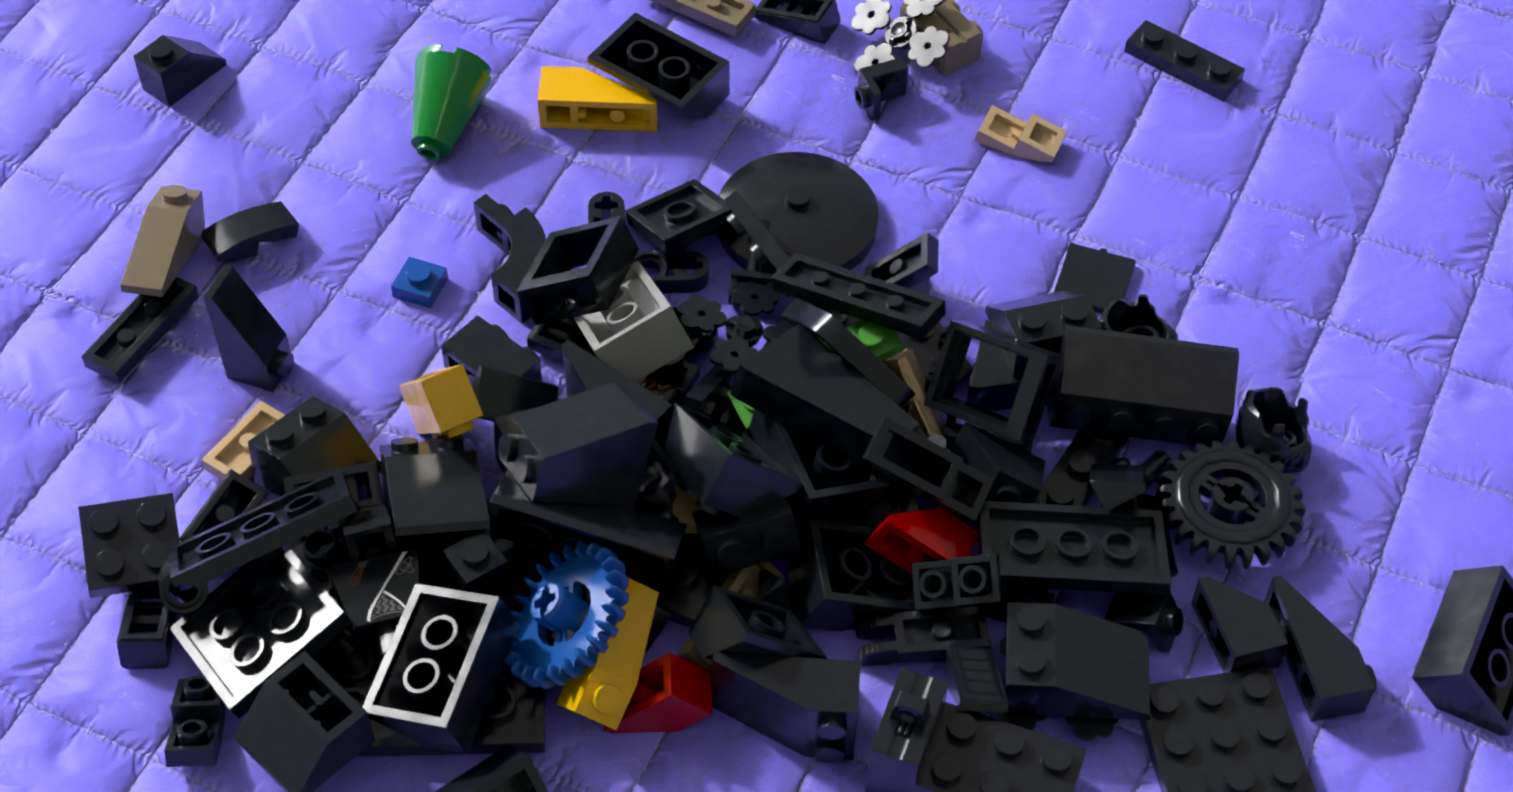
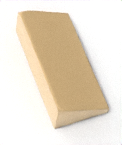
M906 348L904 351L885 360L884 364L916 394L908 403L911 408L910 415L920 423L919 426L927 437L934 434L942 435L946 422L941 411L923 405L927 395L924 391L926 379L912 349Z

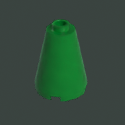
M434 44L426 46L418 52L415 61L411 144L421 157L428 160H438L450 154L492 85L493 77H490V66L479 56L462 48L456 47L454 53L441 51L443 45Z

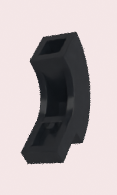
M485 194L473 202L477 230L509 256L506 262L491 274L494 301L523 324L531 316L516 291L546 241V236L540 222L529 209L525 207L513 215L506 205L498 204Z

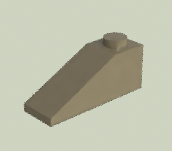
M181 185L161 186L147 205L120 284L121 292L157 297L164 296L202 240L201 234L205 229V218L201 190L186 189Z

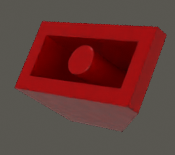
M933 508L889 515L867 537L865 545L912 574L911 563L970 556L978 531L942 508Z
M670 652L647 664L640 670L637 686L617 731L604 726V731L611 734L675 732L713 714L711 671Z

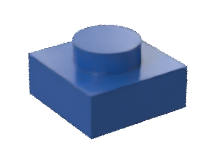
M409 256L391 285L393 297L431 308L448 280L447 268Z

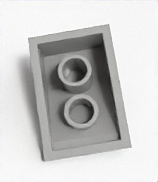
M639 261L631 265L609 310L573 317L597 358L638 384H641L650 373L662 366L672 365L680 361L686 352L694 348L673 308Z

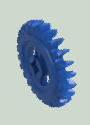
M578 542L576 549L570 545H564V558L554 552H550V562L554 569L551 571L541 564H536V568L542 576V581L538 583L528 578L523 579L532 592L530 597L513 595V598L524 608L521 612L510 611L520 625L505 664L511 668L510 671L513 676L530 687L540 686L543 689H549L555 685L562 686L567 684L570 677L577 679L583 674L585 665L591 668L596 664V655L599 652L604 654L609 648L608 639L615 638L619 631L615 626L617 622L623 621L626 611L621 609V607L627 604L629 600V593L625 591L629 586V578L625 575V564L618 559L617 554L597 542H591L589 545ZM583 588H588L590 591L591 605L582 600ZM547 629L555 633L554 646H550L547 641Z

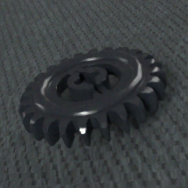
M1212 440L1210 448L1203 443L1194 444L1193 452L1188 449L1181 450L1178 459L1168 461L1166 471L1160 474L1158 481L1160 487L1155 495L1156 501L1160 502L1157 510H1162L1163 517L1167 516L1164 523V531L1168 532L1180 527L1175 536V545L1181 544L1188 538L1193 540L1189 550L1191 557L1199 549L1205 547L1207 548L1206 562L1208 565L1212 563L1218 553H1223L1225 568L1229 569L1235 555H1239L1244 569L1247 570L1251 565L1253 553H1255L1261 565L1265 566L1270 558V552L1276 558H1281L1285 551V546L1292 547L1297 539L1296 534H1299L1303 529L1304 522L1302 518L1305 515L1306 507L1301 502L1304 495L1303 491L1299 487L1294 486L1297 478L1291 473L1283 474L1286 466L1283 462L1276 461L1271 463L1269 461L1271 455L1265 452L1256 454L1255 447L1249 444L1242 449L1239 448L1238 442L1230 440L1228 447L1223 446L1219 440ZM1221 476H1226V477H1227V478H1223V479H1221V480L1215 479V478L1221 477ZM1250 485L1260 494L1263 500V507L1253 501L1254 495ZM1199 493L1210 499L1207 510L1204 509L1199 499Z

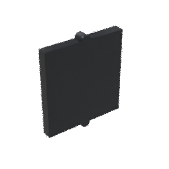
M1070 243L1054 292L1069 290L1086 294L1094 311L1103 313L1104 309L1113 300L1125 299L1136 260L1108 253L1105 248L1097 250Z

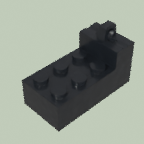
M901 667L870 748L865 792H1074L1086 748L978 712L961 711L958 706L945 702L949 682L927 677Z

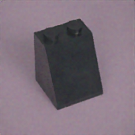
M611 382L510 416L507 431L501 436L499 441V458L532 502L635 507L659 422L622 382Z

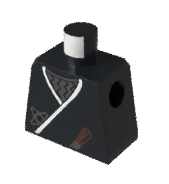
M417 547L328 567L338 605L353 621L348 628L358 650L365 651L378 648L381 662L415 583L423 584V574Z

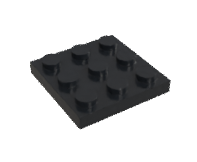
M278 548L243 565L211 592L199 609L186 613L169 629L228 709L240 719L249 711L267 679L303 651H306L313 657L353 621L292 549L281 551Z
M1271 666L1150 684V720H1139L1161 792H1316Z

